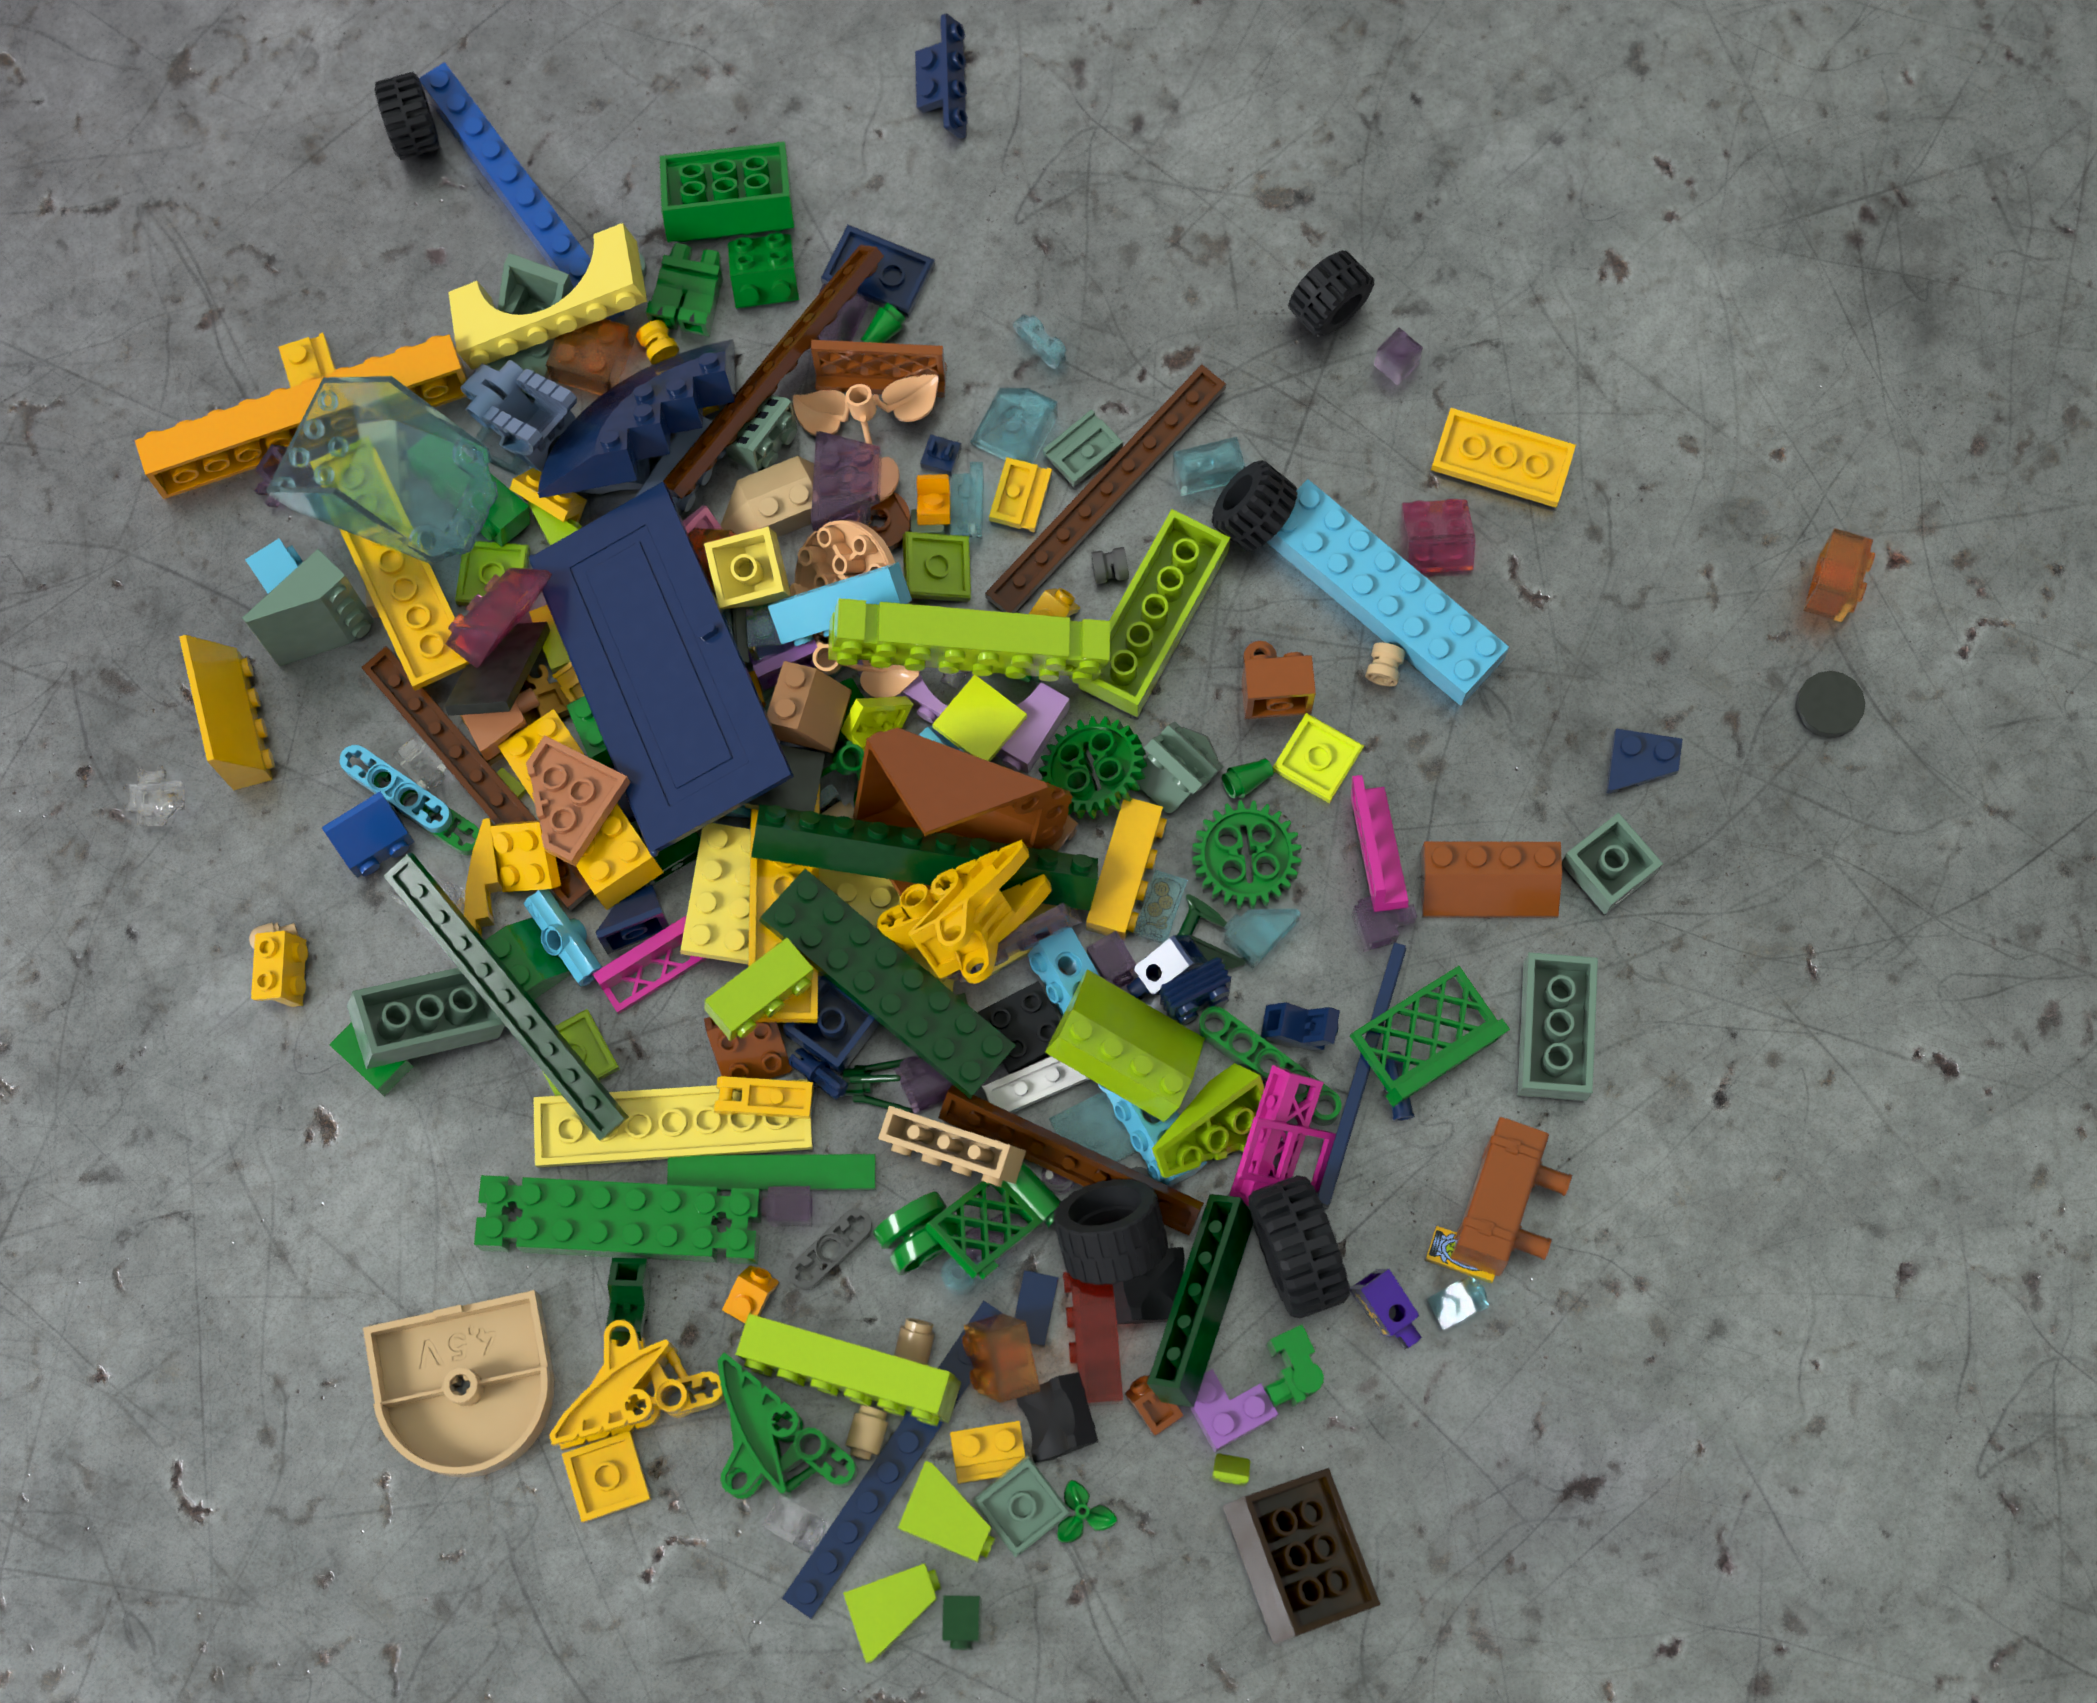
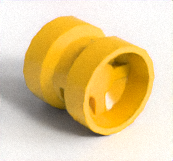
M663 320L651 321L642 326L636 333V338L641 346L646 347V355L653 365L675 356L679 352V347L675 340L668 336L669 330Z

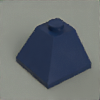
M644 885L615 904L595 933L607 954L646 940L669 926L653 885L647 887Z

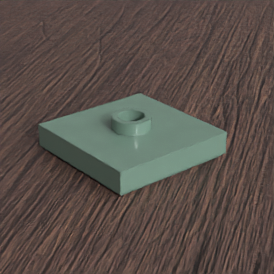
M1028 1455L971 1499L1015 1558L1072 1513Z

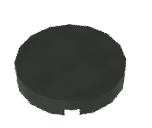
M1825 671L1819 672L1807 679L1798 692L1796 707L1797 712H1799L1802 718L1801 721L1806 728L1817 735L1831 738L1848 733L1856 727L1864 715L1865 699L1863 691L1855 680L1844 673Z

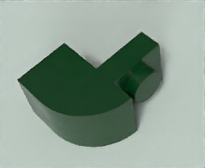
M612 1257L607 1284L610 1305L606 1327L616 1320L627 1321L635 1328L639 1341H642L644 1323L648 1320L650 1278L647 1258ZM623 1326L615 1328L611 1333V1340H630L628 1328Z

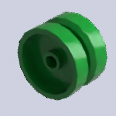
M931 1192L913 1200L886 1218L873 1231V1235L882 1249L897 1247L891 1254L890 1262L898 1275L910 1273L946 1251L924 1228L929 1221L947 1208L938 1192ZM943 1222L939 1225L948 1235L958 1237L957 1224Z

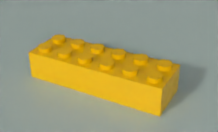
M554 709L498 745V748L533 801V787L531 778L528 775L526 762L544 735L585 755ZM618 803L576 865L592 892L606 910L664 873L654 857L650 855L648 848Z

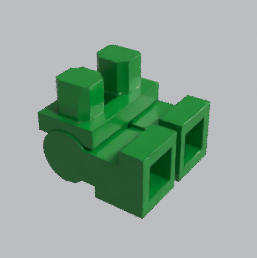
M1303 1324L1268 1341L1266 1347L1271 1357L1273 1358L1280 1354L1286 1368L1277 1374V1381L1265 1386L1264 1389L1274 1407L1287 1401L1290 1402L1291 1407L1302 1403L1307 1397L1312 1396L1323 1384V1371L1311 1360V1356L1316 1351Z

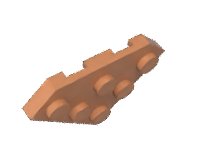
M544 735L526 762L528 775L531 778L533 787L532 794L536 814L541 825L543 847L553 856L576 866L630 784V780L627 776Z

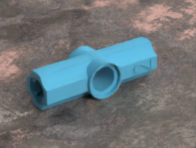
M549 889L538 890L529 896L523 904L542 930L541 943L544 950L552 956L559 955L580 987L590 984L595 980L593 973L601 969L602 966L586 944L587 934L584 925L577 919H569Z

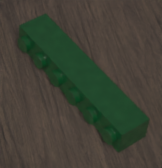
M1209 1194L1147 1385L1162 1403L1188 1407L1195 1406L1253 1226L1250 1209L1241 1197Z

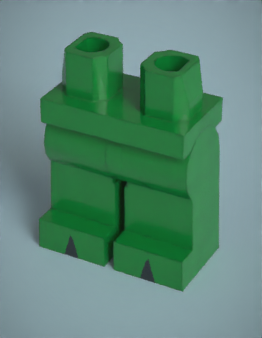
M675 243L670 255H663L662 266L658 273L653 297L648 302L645 313L649 322L663 320L668 329L678 330L680 325L682 332L710 337L720 288L723 283L720 253L706 249L703 250L700 262L690 260L692 256L691 247Z

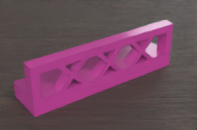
M1352 776L1351 801L1374 912L1408 908L1409 900L1385 787L1365 789L1363 776Z
M686 916L593 973V976L618 1015L708 959L690 956V959L683 964L671 961L673 949L682 944ZM666 954L665 960L659 959ZM651 963L663 965L661 978L654 982L642 980L644 967ZM669 967L675 968L668 973ZM637 972L636 978L630 977ZM622 981L634 983L632 996L619 1003L611 988ZM640 985L646 986L645 988L639 991Z
M1272 1065L1255 1117L1283 1123L1295 1117L1297 1125L1309 1127L1324 1082L1293 1073L1283 1067ZM1299 1083L1309 1085L1310 1088L1306 1099L1297 1104L1295 1095ZM1261 1127L1248 1170L1249 1173L1275 1177L1277 1170H1275L1273 1161L1275 1155L1284 1148L1287 1138L1284 1131ZM1298 1134L1285 1179L1293 1177L1306 1135ZM1235 1176L1229 1196L1241 1197L1245 1204L1249 1206L1248 1198L1252 1192L1270 1184L1239 1179Z

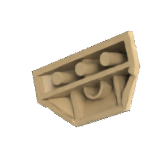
M795 456L737 480L721 522V527L725 538L764 527H770L776 532L778 538L849 509L852 499L840 475L800 456Z

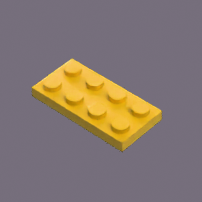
M1450 408L1431 470L1557 508L1576 445Z

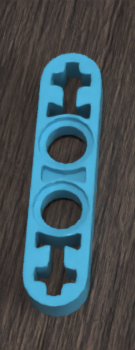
M351 745L342 751L339 760L340 765L347 775L374 794L381 791L390 805L432 833H441L450 827L452 823L451 811L440 799L360 745ZM360 757L363 763L370 769L366 773L358 765L352 767L349 761L350 758ZM380 772L391 774V782L384 788H378L374 785V778ZM407 790H414L418 793L416 803L411 806H404L400 802L401 795ZM424 805L435 813L440 811L443 819L440 822L434 820L430 823L431 818L422 810Z

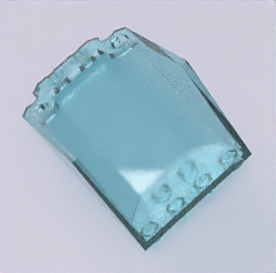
M392 376L323 377L266 490V493L293 511L429 564L443 561L445 558L471 552L476 542L475 539L478 533L481 532L489 515V510L499 495L496 481L491 480L488 466L492 462L489 448Z

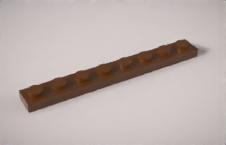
M954 1085L947 1091L938 1117L939 1119L962 1130L1026 1151L1024 1159L1081 1186L1112 1179H1132L1137 1182H1143L1147 1186L1152 1187L1157 1194L1164 1225L1190 1236L1203 1207V1202L975 1095L969 1099Z

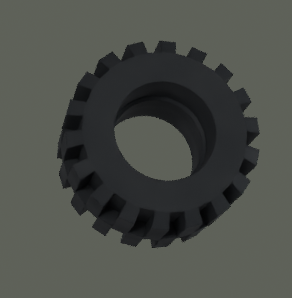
M412 71L377 81L375 83L377 103L396 156L403 160L438 150L439 139L419 77Z
M1342 250L1323 259L1304 276L1293 291L1288 308L1314 336L1321 337L1337 330L1362 307L1374 287L1375 280L1348 251Z
M1259 460L1253 462L1239 471L1219 495L1212 512L1211 521L1213 526L1222 534L1230 537V540L1244 551H1253L1272 539L1284 526L1295 506L1298 494L1296 492L1297 487L1266 461Z

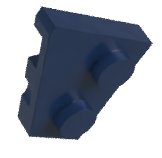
M1616 728L1613 735L1606 793L1613 794L1619 789L1633 785L1639 786L1649 783L1652 779H1662L1677 774L1683 739Z

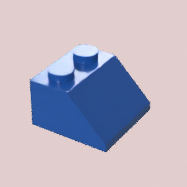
M381 791L321 827L348 868L357 878L361 875L367 876L379 869L380 863L390 857L396 858L408 851L409 845L415 842Z

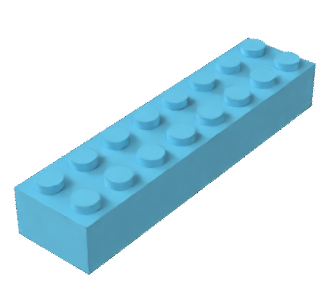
M1307 479L1296 491L1298 493L1296 503L1288 520L1280 531L1267 543L1385 643L1402 648L1406 652L1405 660L1462 706L1504 661L1509 646Z

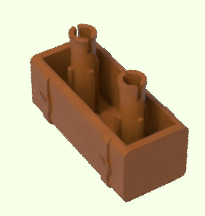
M1499 1117L1483 1151V1160L1463 1220L1457 1230L1456 1242L1450 1259L1496 1276L1502 1274L1508 1264L1511 1252H1514L1515 1249L1539 1257L1542 1260L1546 1259L1552 1239L1523 1230L1520 1224L1532 1187L1534 1188L1537 1185L1565 1196L1572 1179V1174H1566L1542 1165L1541 1159L1549 1138L1548 1133L1504 1117Z

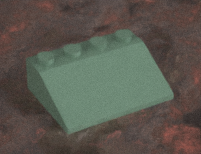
M319 549L311 554L242 617L278 666L351 644L356 638L359 639L365 636L370 630L371 624L375 622L346 575Z

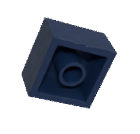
M823 975L818 981L817 1023L787 1022L783 1029L788 1038L820 1061L828 1063L831 1069L842 1075L844 1068L850 1065L881 1023Z

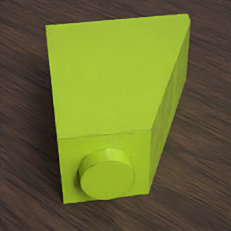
M925 1461L898 1529L976 1563H979L981 1556L988 1558L995 1538L990 1536L991 1527L932 1463Z
M924 1563L843 1593L867 1664L875 1662L938 1600L936 1591L942 1588L935 1569L928 1571L927 1565Z

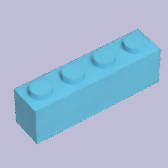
M899 562L802 592L769 605L768 608L781 644L793 641L795 646L802 645L814 640L812 635L822 631L824 637L829 636L830 619L833 612H835V606L839 598L866 600V604L878 605L880 602L907 604L912 601Z

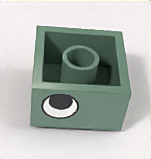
M1619 812L1568 851L1562 860V866L1605 915L1654 877L1663 865L1661 860Z

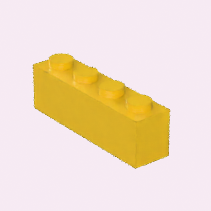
M1131 798L1130 802L1124 799L1122 801L1091 909L1086 920V930L1125 941L1128 931L1132 933L1135 931L1139 913L1134 912L1137 900L1144 901L1149 882L1143 879L1147 868L1153 870L1158 850L1153 849L1156 837L1162 839L1167 824V819L1162 818V806Z

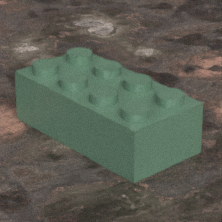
M1531 952L1526 956L1523 962L1517 1096L1587 1101L1593 1093L1598 958Z
M459 968L352 991L347 1005L366 1069L498 1039L505 1027L504 1023Z

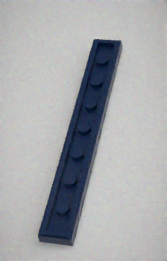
M1396 942L1393 944L1370 1021L1389 1009L1406 953V945ZM1373 1031L1366 1033L1365 1041L1369 1047L1377 1049L1381 1033ZM1361 1052L1317 1195L1325 1211L1329 1208L1371 1069Z

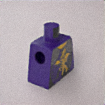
M1376 1269L1349 1288L1352 1295L1383 1336L1395 1335L1404 1349L1413 1346L1422 1338L1412 1324V1321L1417 1319L1419 1314L1390 1269ZM1393 1306L1395 1308L1396 1314L1395 1317L1391 1320L1389 1317V1310Z

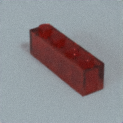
M1063 1272L1065 1293H1072L1073 1304L1072 1307H1066L1067 1328L1075 1329L1076 1341L1069 1342L1070 1364L1077 1363L1088 1405L1090 1407L1123 1404L1113 1284H1087L1074 1279L1069 1273Z

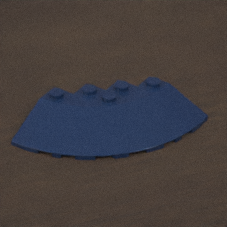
M733 339L688 350L657 362L628 377L598 397L576 417L555 443L540 476L539 498L637 481L638 460L670 454V434L703 428V408L735 402Z

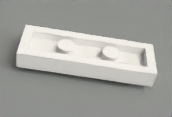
M1051 1056L984 1085L982 1088L988 1102L1014 1113L1090 1079Z

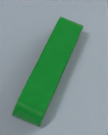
M1212 1006L1202 1012L1199 1021L1200 1036L1204 1037L1207 1043L1234 1063L1259 1074L1263 1085H1266L1269 1073L1264 1072L1260 1066V1063L1265 1059H1272L1279 1067H1283L1293 1073L1317 1079L1225 1009L1219 1006ZM1217 1018L1222 1021L1224 1028L1218 1032H1212L1207 1029L1205 1022L1208 1019ZM1243 1038L1251 1044V1049L1244 1053L1238 1052L1234 1049L1232 1043L1236 1039ZM1323 1083L1318 1101H1329L1334 1107V1112L1329 1115H1323L1315 1107L1311 1121L1320 1126H1327L1336 1121L1342 1102L1338 1094ZM1305 1085L1306 1091L1304 1093L1295 1095L1297 1104L1306 1099L1310 1088L1309 1085Z

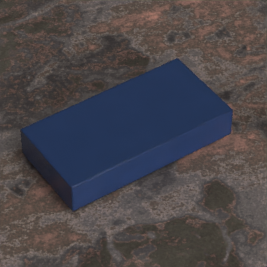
M1024 1270L1010 1337L1011 1341L1045 1348L1059 1277Z

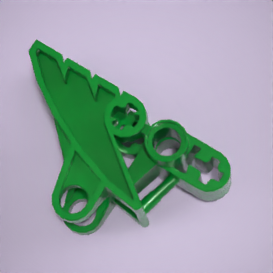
M725 1352L717 1360L720 1384L730 1413L734 1448L720 1478L721 1485L726 1492L737 1499H748L768 1480L779 1493L790 1499L792 1497L791 1492L816 1472L837 1487H845L854 1482L858 1469L850 1455L820 1430L809 1427L804 1429L803 1419L785 1401L783 1402L768 1387L763 1386L757 1378L747 1370H744L740 1364ZM785 1419L793 1423L791 1428L787 1430L779 1426L781 1420ZM819 1439L821 1441L819 1451L816 1454L807 1455L805 1452L807 1443L810 1440ZM779 1441L788 1444L792 1443L782 1456ZM829 1457L838 1464H843L845 1461L848 1462L845 1468L849 1473L846 1477L838 1475L836 1478L833 1477L835 1470L826 1462ZM805 1461L810 1465L797 1476L795 1475L788 1480L787 1473ZM739 1473H746V1484L740 1489H734L733 1480L735 1476Z

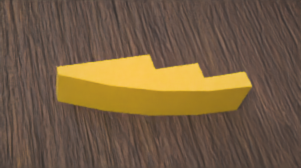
M490 818L482 820L472 851L465 890L464 916L481 937V927L495 925L491 893L502 891L490 826L494 824Z

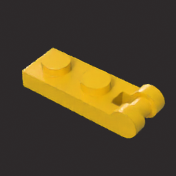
M717 1077L716 1088L719 1089V1099L715 1101V1113L811 1119L813 1082ZM742 1090L741 1101H732L733 1091Z

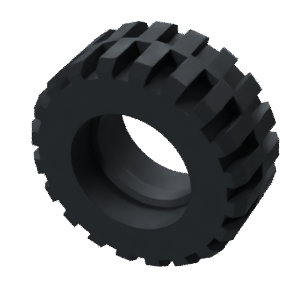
M1296 1175L1254 1190L1248 1198L1251 1218L1272 1280L1290 1316L1301 1319L1343 1304L1350 1296L1346 1269L1336 1237L1330 1226V1221L1310 1180L1304 1176Z

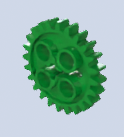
M1091 716L1089 725H1084L1082 720L1079 719L1077 729L1074 730L1066 725L1067 735L1062 736L1056 733L1054 736L1058 743L1056 745H1046L1051 755L1041 756V760L1045 765L1038 770L1043 777L1041 781L1071 793L1072 801L1068 807V815L1074 811L1078 819H1081L1086 811L1092 819H1095L1097 810H1102L1103 814L1108 816L1109 807L1112 805L1117 810H1120L1121 805L1119 801L1123 798L1130 802L1132 799L1128 792L1130 790L1139 791L1140 787L1136 780H1142L1146 777L1142 771V768L1148 766L1143 757L1146 755V751L1138 735L1133 733L1129 725L1123 727L1118 719L1111 724L1107 716H1104L1100 724L1097 723L1094 716ZM1089 744V751L1094 759L1093 766L1100 781L1101 789L1097 791V784L1092 776L1093 769L1085 751V745Z
M1239 800L1237 810L1233 811L1228 803L1225 804L1224 815L1214 810L1212 814L1214 822L1207 819L1203 820L1202 825L1206 831H1196V838L1201 842L1193 843L1192 851L1199 853V855L1192 857V864L1202 865L1195 871V876H1206L1202 883V888L1206 889L1213 886V899L1220 894L1225 895V906L1230 903L1231 899H1235L1237 909H1241L1243 902L1248 901L1253 910L1255 909L1256 900L1259 899L1265 906H1268L1269 895H1272L1277 900L1281 899L1279 887L1284 890H1290L1291 883L1287 878L1297 879L1298 872L1292 867L1300 866L1302 860L1293 856L1300 853L1302 847L1298 844H1292L1298 838L1297 832L1287 833L1291 827V821L1280 823L1281 811L1276 812L1273 816L1269 815V804H1266L1261 811L1257 810V804L1254 800L1251 803L1250 809H1245L1242 800ZM1241 827H1245L1247 830L1248 853L1252 855L1250 863L1253 877L1252 883H1248L1246 878V862L1244 855H1242L1243 839L1240 832ZM1257 831H1264L1270 836V840L1265 843H1259L1255 841L1252 835ZM1229 834L1234 836L1237 843L1230 847L1224 846L1219 842V838L1222 835ZM1268 863L1272 865L1275 872L1271 875H1262L1257 871L1256 867L1259 864ZM1227 867H1235L1241 872V876L1236 879H1229L1223 874V870Z

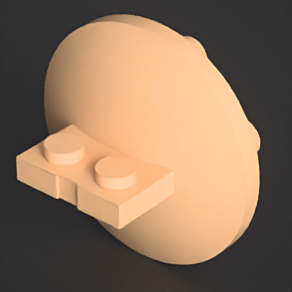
M853 520L832 521L817 528L808 537L803 547L799 549L795 570V583L809 589H815L893 564L895 560L885 541L869 526ZM819 635L823 644H829V636Z

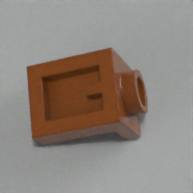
M1144 1375L1133 1381L1130 1389L1124 1394L1134 1405L1151 1433L1156 1436L1184 1415L1177 1405L1162 1403L1147 1385L1150 1375Z

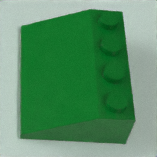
M785 141L660 156L661 211L667 243L687 242L702 238L716 239L728 235H749L754 232L782 231L788 228H795Z

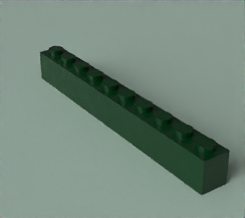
M759 804L751 857L931 886L933 880L939 874L952 868L955 870L957 866L976 859L977 861L979 857L995 850L999 852L1002 847L1010 844L988 841L983 838L974 839L956 836L951 833L935 832L925 836L920 829L915 827H899L882 822L855 820L846 816L837 817L818 814L814 811H799L777 805ZM1027 847L1029 858L999 889L1002 892L1019 884L1022 886L1024 882L1045 874L1051 883L1052 891L1042 902L1043 904L1090 911L1098 881V858L1089 857L1084 854L1074 855L1056 852L1051 849Z

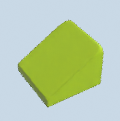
M1216 1454L1212 1473L1213 1481L1241 1486L1247 1485L1250 1473V1460L1232 1455Z

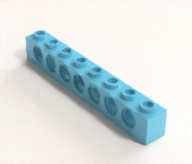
M1072 927L1039 940L1027 954L1032 970L1040 976L1046 987L1048 998L1052 1003L1056 1004L1062 1017L1085 971L1088 969L1099 976ZM1059 967L1063 968L1068 975L1062 973ZM1098 1084L1100 1089L1106 1092L1110 1099L1117 1119L1123 1122L1130 1134L1131 1143L1135 1150L1140 1152L1152 1179L1171 1187L1194 1176L1207 1164L1205 1161L1198 1168L1168 1178L1162 1177L1152 1147L1180 1116L1178 1111L1176 1110L1163 1122ZM1143 1114L1147 1115L1151 1119L1152 1123L1148 1122L1144 1118Z

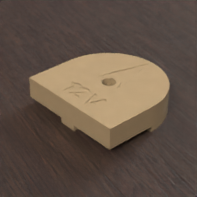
M535 1290L464 1306L457 1305L438 1309L427 1314L363 1327L375 1402L373 1404L375 1415L388 1441L409 1461L445 1476L459 1478L483 1476L498 1471L516 1461L540 1436L553 1405L554 1373L540 1294ZM463 1380L470 1383V1388L466 1389V1394L464 1395L457 1391Z

